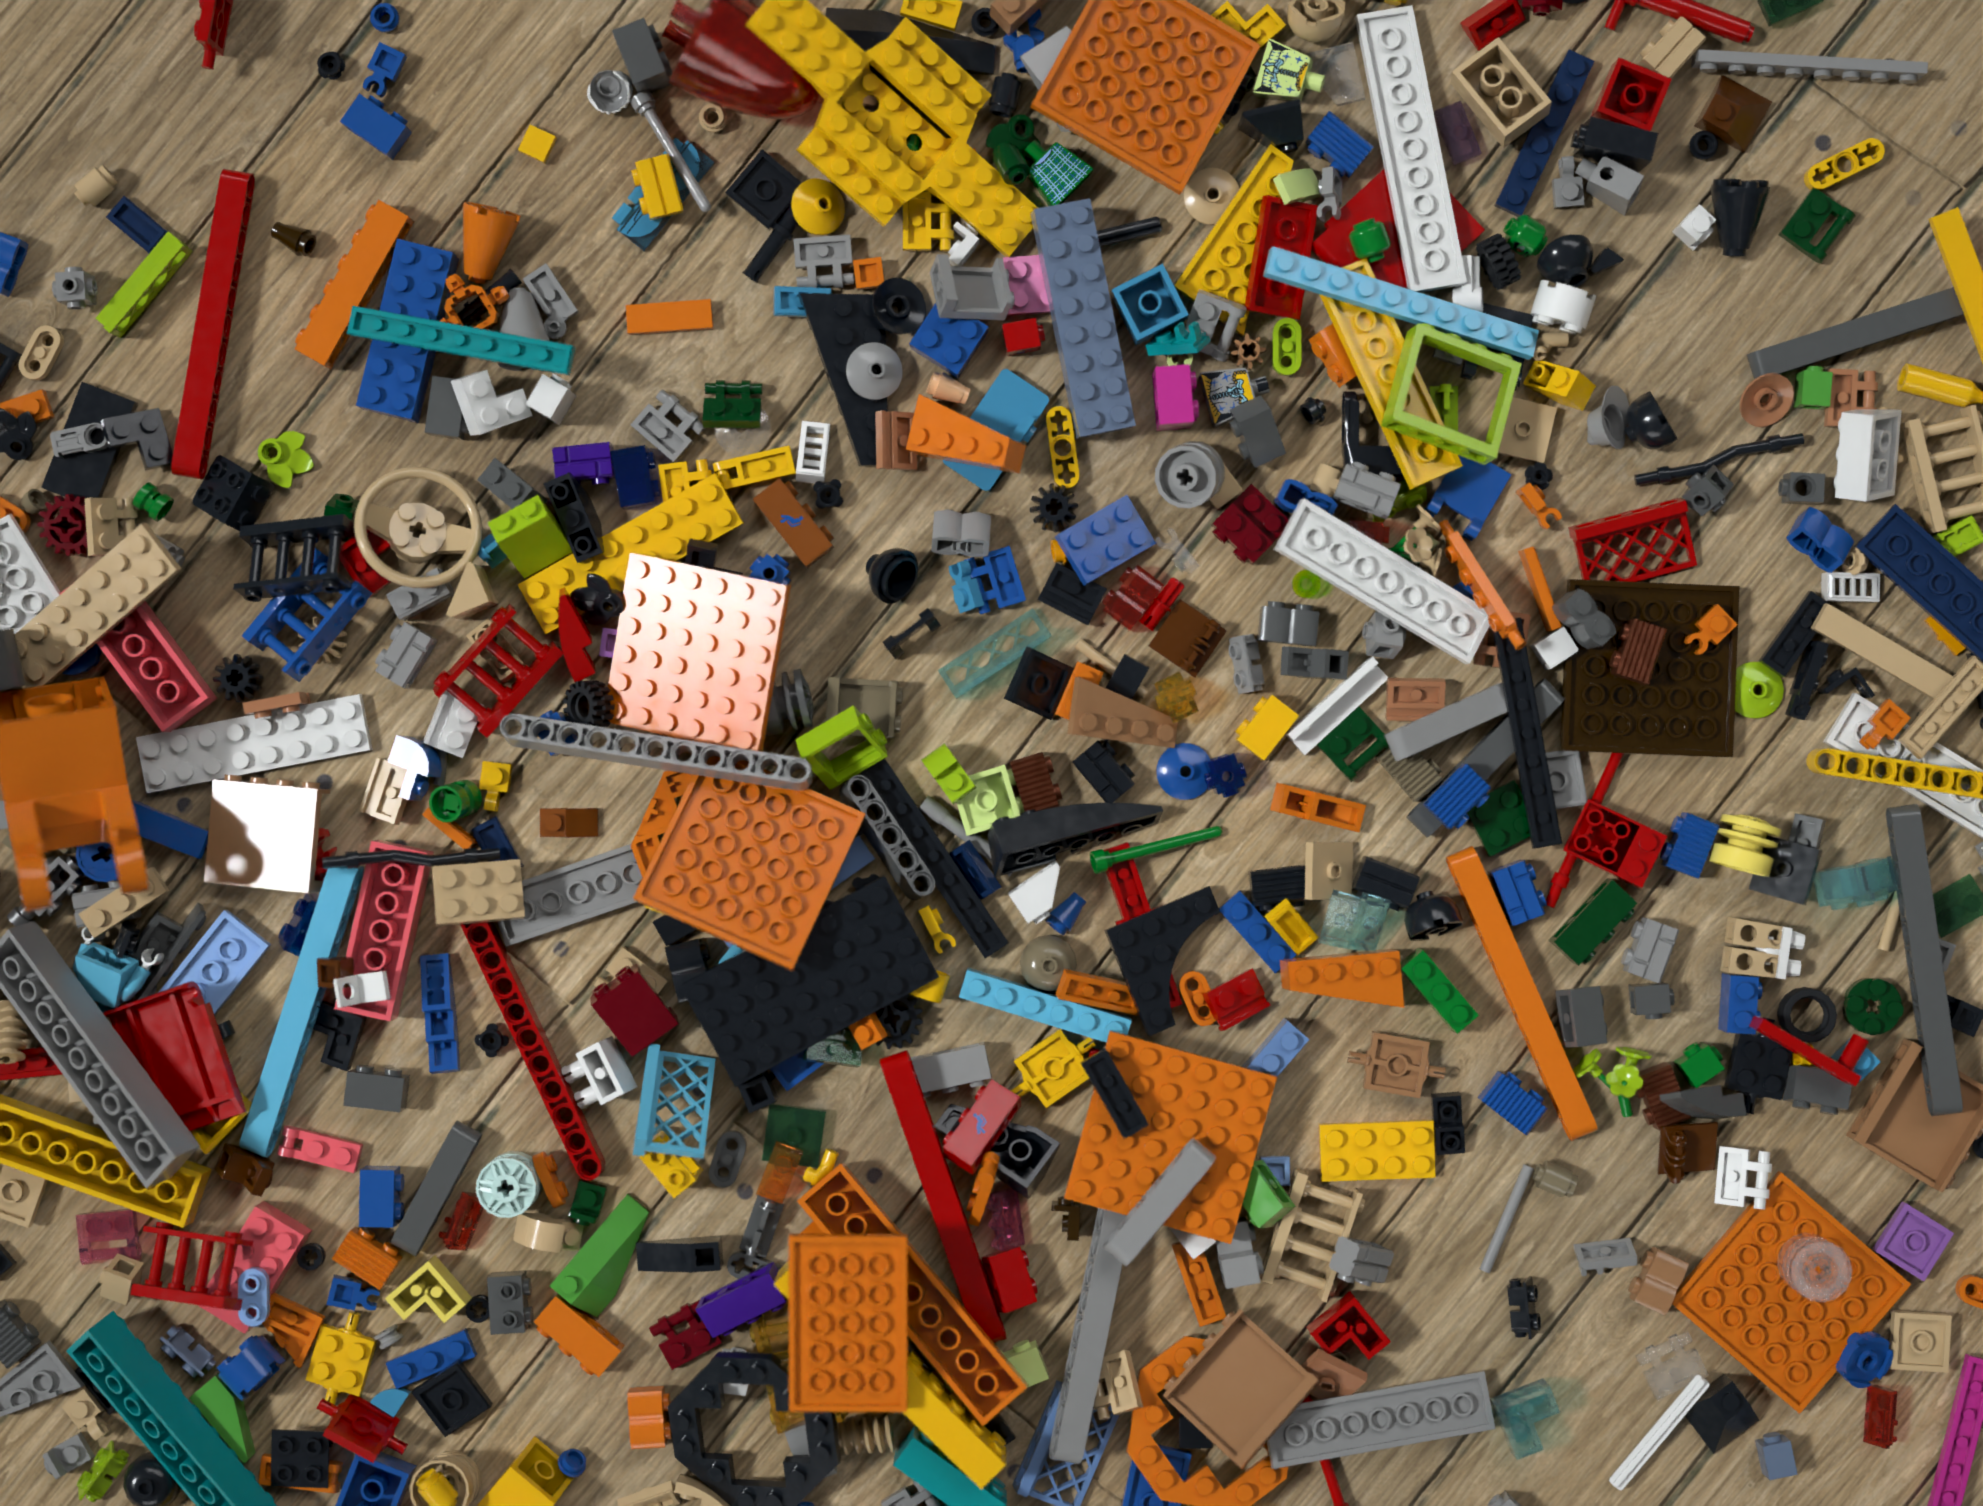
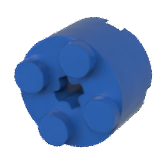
M257 1335L254 1337L250 1336L239 1346L241 1352L237 1356L234 1355L232 1358L229 1356L217 1367L220 1371L218 1375L220 1379L241 1401L249 1397L245 1392L249 1393L252 1389L256 1392L280 1369L276 1365L277 1363L281 1365L286 1362L263 1335L260 1337Z

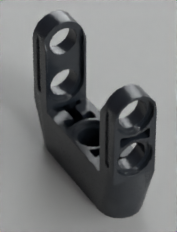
M1343 391V467L1346 464L1352 465L1353 462H1358L1368 466V472L1378 476L1380 472H1384L1394 477H1404L1390 446H1359V401L1356 398L1355 391Z

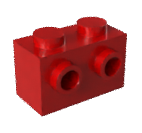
M1011 1246L981 1257L998 1312L1007 1313L1037 1302V1285L1034 1279L1029 1276L1027 1270L1029 1266L1028 1256L1024 1250H1021L1020 1246Z

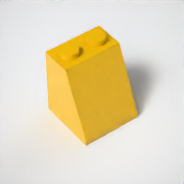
M534 1436L487 1491L477 1506H553L574 1477L565 1475L559 1469V1456Z

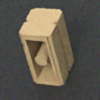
M1680 17L1675 23L1670 19L1658 32L1662 38L1656 44L1650 41L1640 52L1643 59L1638 65L1672 78L1702 45L1706 37L1684 17Z

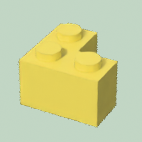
M434 1255L385 1299L403 1320L426 1302L445 1323L464 1307L472 1297L437 1256Z

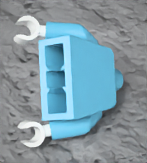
M84 927L82 938L85 940V943L80 945L75 956L73 970L90 997L98 1002V1007L103 1013L117 1008L124 1001H130L149 977L151 966L159 965L163 962L164 954L158 953L152 961L151 954L154 948L144 950L141 954L143 964L140 967L139 960L132 957L118 958L114 955L112 949L94 943L102 941L105 933L97 938H93L88 928Z

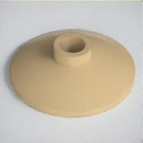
M1206 168L1198 171L1189 179L1184 190V204L1188 213L1202 224L1215 225L1239 190L1238 183L1232 175L1222 169ZM1208 191H1217L1218 197L1216 199L1209 198Z

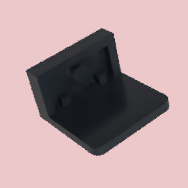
M218 455L196 491L192 503L225 525L240 531V526L254 525L276 485L247 471L226 457Z

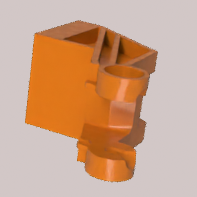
M104 676L1 691L0 784L24 911H36L52 906L43 856L45 852L100 842L110 843L121 894L148 891L143 850L127 784L116 707Z

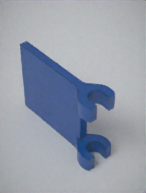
M1459 456L1463 466L1445 474L1424 510L1434 517L1439 512L1442 504L1466 517L1470 520V523L1462 536L1472 542L1479 534L1511 474L1491 462L1483 465Z

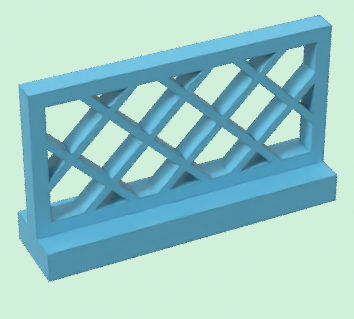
M651 1043L648 1045L632 1155L644 1156L645 1151L703 1159L716 1058L660 1051L659 1044ZM663 1061L675 1062L680 1068L670 1074L664 1068ZM696 1065L708 1067V1073L698 1078L691 1069ZM683 1073L693 1081L684 1088L675 1080V1078ZM670 1083L677 1092L667 1098L660 1088ZM696 1087L705 1094V1097L697 1102L688 1094L689 1091ZM682 1096L690 1106L680 1112L672 1102ZM666 1106L674 1116L664 1122L657 1115V1111ZM695 1110L702 1118V1121L693 1126L685 1116ZM679 1120L687 1130L676 1136L669 1126ZM662 1130L671 1139L665 1144L653 1142V1136ZM692 1134L699 1142V1148L686 1147L682 1140Z

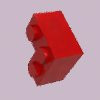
M1351 1291L1306 1326L1311 1336L1328 1354L1333 1353L1351 1338L1369 1360L1391 1342Z

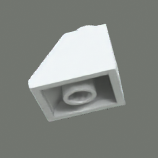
M1056 860L1008 892L1027 923L1034 921L1035 924H1038L1050 915L1048 910L1053 905L1060 869Z

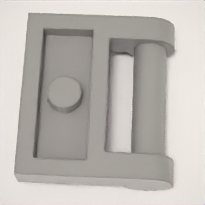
M1199 289L1185 329L1190 333L1188 326L1193 321H1197L1201 333L1206 332V335L1211 340L1221 311H1227L1229 317L1218 346L1208 343L1200 351L1212 356L1216 360L1226 362L1230 354L1228 349L1240 318L1244 317L1247 308L1234 301Z

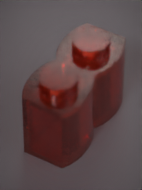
M1138 564L1134 569L1128 566L1119 578V581L1123 584L1117 592L1111 589L1101 602L1105 605L1102 612L1127 631L1133 628L1164 586L1163 583Z

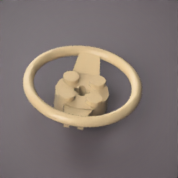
M406 467L381 476L364 492L355 513V537L365 560L381 576L405 587L432 588L456 579L464 572L467 562L472 563L482 541V520L473 497L457 480L431 468ZM410 478L432 480L450 489L461 500L468 512L471 529L444 522V515L440 511L424 503H404L398 510L372 504V502L384 488L397 481ZM417 528L423 534H420L419 538H415L412 536L413 532L409 530ZM366 529L387 540L388 544L390 543L391 548L395 551L396 556L408 563L421 564L438 554L464 553V555L453 567L443 573L428 577L405 575L388 567L378 558L369 543Z

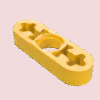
M1868 138L1813 165L1804 174L1806 187L1809 190L1815 188L1822 191L1875 165L1884 156V145L1878 139ZM1867 148L1875 149L1876 153L1872 157L1867 156L1860 161L1858 160L1857 156L1866 151ZM1845 157L1851 162L1849 172H1841L1838 169L1837 161L1839 158ZM1830 169V175L1823 178L1821 182H1814L1812 177L1816 175V172L1821 174Z
M1056 406L1051 408L1046 416L1047 434L1054 482L1059 488L1062 485L1066 486L1067 490L1073 488L1078 483V460L1071 413L1065 407ZM1056 412H1060L1062 417L1067 418V421L1063 422L1062 428L1063 432L1069 430L1070 435L1061 434L1054 438L1052 437V432L1058 433L1057 424L1051 423L1050 420L1055 418ZM1059 440L1068 441L1071 446L1070 453L1065 456L1058 455L1054 450L1056 442ZM1073 458V464L1068 463L1067 465L1069 473H1074L1075 477L1070 479L1069 484H1065L1064 479L1058 478V475L1063 473L1062 464L1056 466V460L1067 461Z

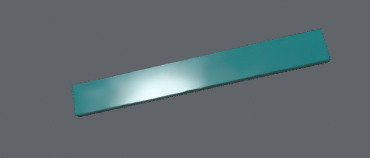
M352 306L347 334L350 336L568 376L571 374L576 347L567 344Z

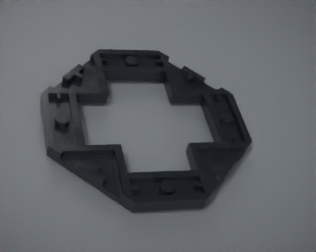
M718 1352L668 1405L675 1458L730 1506H797L841 1460L835 1412H804L809 1457L786 1456L783 1461L785 1481L735 1479L732 1454L705 1453L699 1408L722 1409L725 1404L723 1383L773 1385L776 1411H789V1371L781 1365L782 1361L773 1353Z

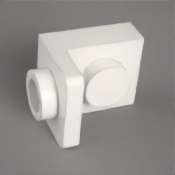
M956 222L953 225L954 231L964 240L962 242L957 240L948 252L951 255L949 261L952 266H963L980 242L977 237L978 232L968 223L961 225L959 222Z

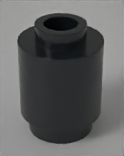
M1003 72L1001 76L995 77L988 103L991 106L990 113L1005 118L1012 117V113L1016 111L1022 83L1018 81V76Z

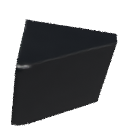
M1605 248L1598 254L1588 269V278L1619 265L1624 259L1611 249Z

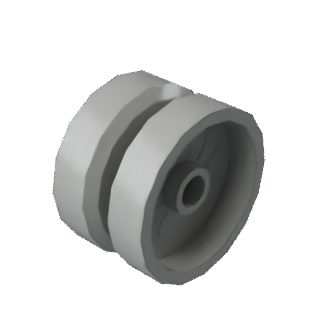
M1188 441L1168 450L1160 458L1155 469V483L1160 495L1168 503L1178 508H1193L1205 503L1220 491L1225 480V467L1221 456L1212 446L1198 441Z

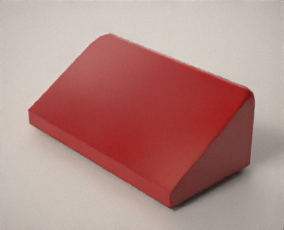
M1493 0L1461 21L1460 24L1475 48L1480 51L1496 38H1500L1525 21L1526 18L1518 0Z

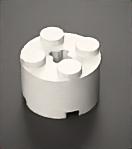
M1541 280L1530 313L1533 316L1532 322L1543 326L1556 323L1560 325V331L1574 335L1581 333V330H1586L1596 295L1587 296V291L1561 283H1556L1555 287L1550 285L1548 287L1549 281Z

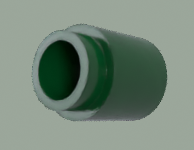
M1003 142L994 149L993 162L1004 182L1008 185H1017L1024 182L1029 175L1030 168L1019 148L1011 142Z

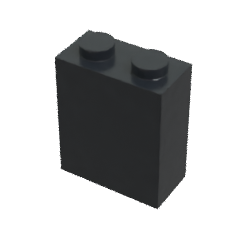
M1591 116L1584 124L1580 125L1578 130L1574 131L1570 147L1574 148L1573 156L1576 158H1585L1599 163L1602 157H1607L1639 173L1652 161L1658 133Z

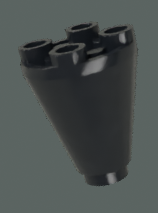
M1728 178L1713 179L1711 195L1720 248H1723V255L1746 256V250L1750 249L1770 193L1769 181H1741V179Z

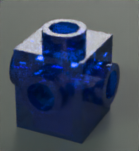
M1230 752L1204 761L1208 772L1204 774L1208 790L1213 789L1214 794L1222 793L1223 798L1240 793L1238 788L1245 786L1243 779L1247 778L1243 763L1237 762L1235 753ZM1227 771L1228 778L1224 781L1222 775Z

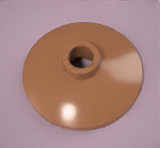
M1768 373L1754 379L1746 387L1740 399V413L1743 419L1756 427L1769 426L1779 421L1788 412L1793 402L1794 390L1791 382L1785 376L1778 373Z

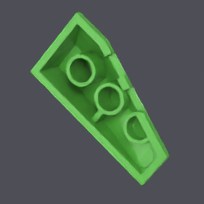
M627 1194L551 1283L550 1287L571 1305L598 1317L618 1292L636 1242L639 1240L650 1211L630 1194Z

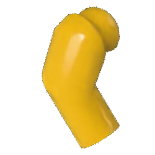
M826 1148L817 1170L808 1167L804 1173L803 1180L815 1186L833 1170L839 1153Z

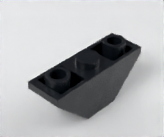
M566 473L543 483L577 563L603 553L604 546L600 519L590 496L572 473Z

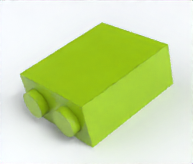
M539 495L488 522L496 543L524 579L572 553L563 528Z

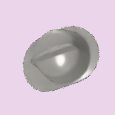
M1609 387L1604 395L1602 405L1588 415L1587 442L1590 445H1611L1615 449H1621L1624 446L1626 434L1624 428L1628 426L1626 414L1629 402L1626 394L1620 387Z

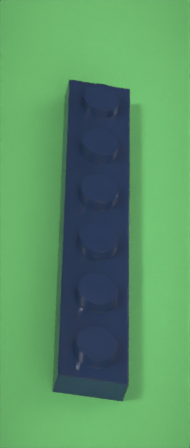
M1570 49L1566 52L1546 94L1552 101L1550 113L1530 128L1494 204L1495 207L1516 217L1523 214L1595 61Z

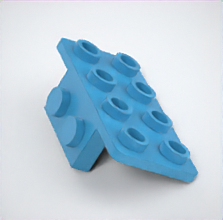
M1003 369L970 418L1020 443L1023 440L1028 443L1037 430L1034 424L1048 405L1049 397L1010 370ZM943 460L946 466L983 491H989L1003 472L1001 470Z

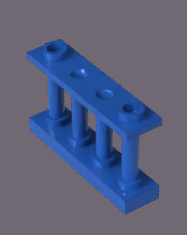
M315 548L312 575L327 572L328 556ZM301 564L290 577L300 576ZM355 580L352 583L351 589L339 591L343 596L332 609L313 593L273 597L242 634V637L262 651L269 646L287 661L282 671L300 682L311 671L312 666L358 610L366 604L372 592ZM304 601L324 617L314 631L294 615ZM285 624H288L306 640L296 653L275 637Z

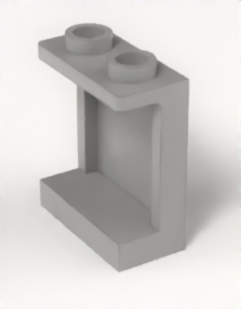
M937 254L930 270V277L939 318L1005 320L1009 310L1014 306V293L1009 288V272L1005 269L1003 258H996L991 268L951 266L947 254Z

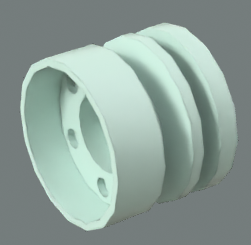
M509 1151L498 1155L481 1170L476 1182V1194L480 1204L488 1213L502 1218H512L522 1214L539 1198L543 1189L535 1170L532 1156L520 1151ZM506 1180L508 1185H513L514 1187L509 1192L507 1188H502V1184H504Z

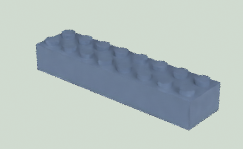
M1088 198L1034 209L1030 215L1075 437L1078 439L1132 428L1136 424L1091 200Z

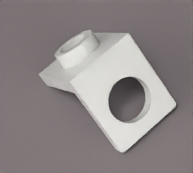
M386 971L356 974L333 980L338 1008L391 999ZM345 983L349 984L352 991L351 997L348 1000L343 995Z

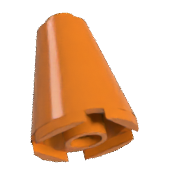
M464 202L463 272L469 275V281L485 284L486 280H492L520 222V215L510 211H506L504 214L503 211L498 210L496 207Z

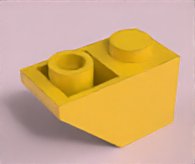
M1534 360L1523 382L1526 387L1555 402L1581 411L1584 410L1596 387L1580 371L1543 360Z

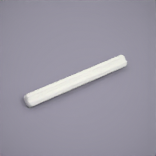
M1699 1374L1694 1376L1612 1474L1609 1481L1615 1488L1623 1490L1710 1387L1709 1382Z

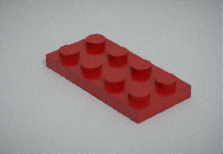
M1270 195L1262 197L1245 301L1246 311L1300 320L1305 290L1263 277L1269 250L1273 246L1310 258L1317 218V205L1298 201L1284 205L1282 198Z

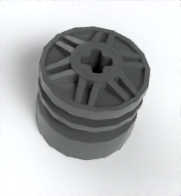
M801 669L793 670L794 683L792 684L787 672H782V686H776L774 682L765 737L784 733L785 719L790 720L794 730H799L798 717L802 716L805 728L813 727L814 707L809 684L805 680Z

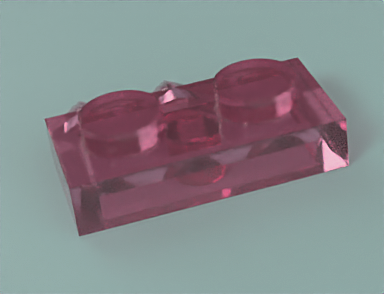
M1007 1188L990 1193L986 1207L992 1211V1218L988 1226L995 1232V1237L990 1245L999 1251L1025 1245L1018 1192L1012 1188Z

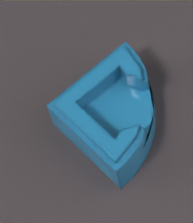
M389 1388L379 1392L370 1403L394 1418L411 1391L405 1388Z

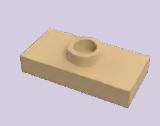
M668 1481L654 1487L643 1488L641 1491L619 1498L617 1501L618 1506H675L681 1503V1497L679 1493H674L675 1486L672 1481Z

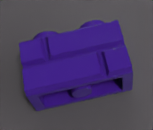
M610 442L554 447L552 449L555 478L571 472L580 485L583 481H592V485L609 484V479L616 478L613 445Z

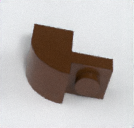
M225 1143L214 1169L222 1179L243 1184L251 1194L262 1197L265 1188L267 1189L272 1182V1169L275 1163L266 1157L242 1149L239 1146Z

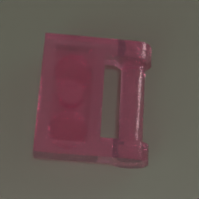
M120 1209L79 1213L76 1215L79 1255L82 1265L92 1264L93 1261L114 1259L117 1253L135 1260L141 1259L142 1248L139 1243L136 1211ZM127 1239V1246L94 1250L91 1247V1242Z

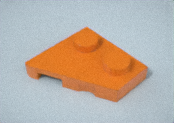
M274 1292L270 1297V1314L262 1324L268 1331L273 1333L280 1347L285 1348L295 1360L293 1363L296 1367L301 1368L326 1316Z

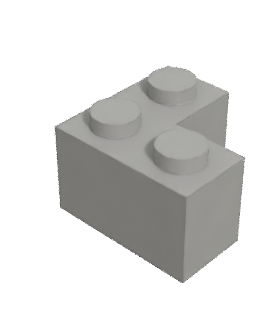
M1245 1216L1238 1218L1231 1244L1215 1240L1221 1278L1226 1289L1260 1283L1259 1274H1264L1261 1256L1259 1257L1258 1251L1254 1252L1252 1249L1251 1241L1256 1240L1254 1225L1252 1223L1248 1224Z

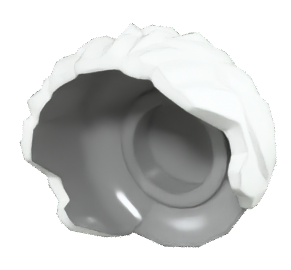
M607 69L598 72L587 89L590 103L596 110L602 113L615 114L620 112L622 108H626L630 103L633 91L631 79L621 71Z

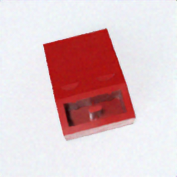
M1588 799L1563 851L1642 889L1668 836Z

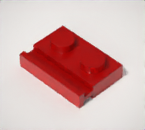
M1253 968L1202 994L1214 1020H1217L1220 1026L1218 1027L1220 1031H1225L1271 1006L1266 1001L1265 992Z

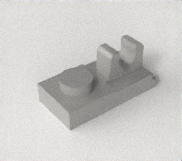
M1630 1238L1574 1244V1251L1582 1276H1587V1270L1596 1269L1599 1275L1603 1273L1604 1268H1621L1637 1265V1254Z

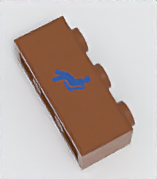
M779 478L753 498V501L803 564L809 568L834 548L830 542L834 537L824 525L819 528L812 519L816 517V514L807 503L801 506L795 497L799 493L788 480L783 483Z

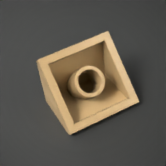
M467 562L446 613L447 616L461 620L499 605L484 567L471 562Z

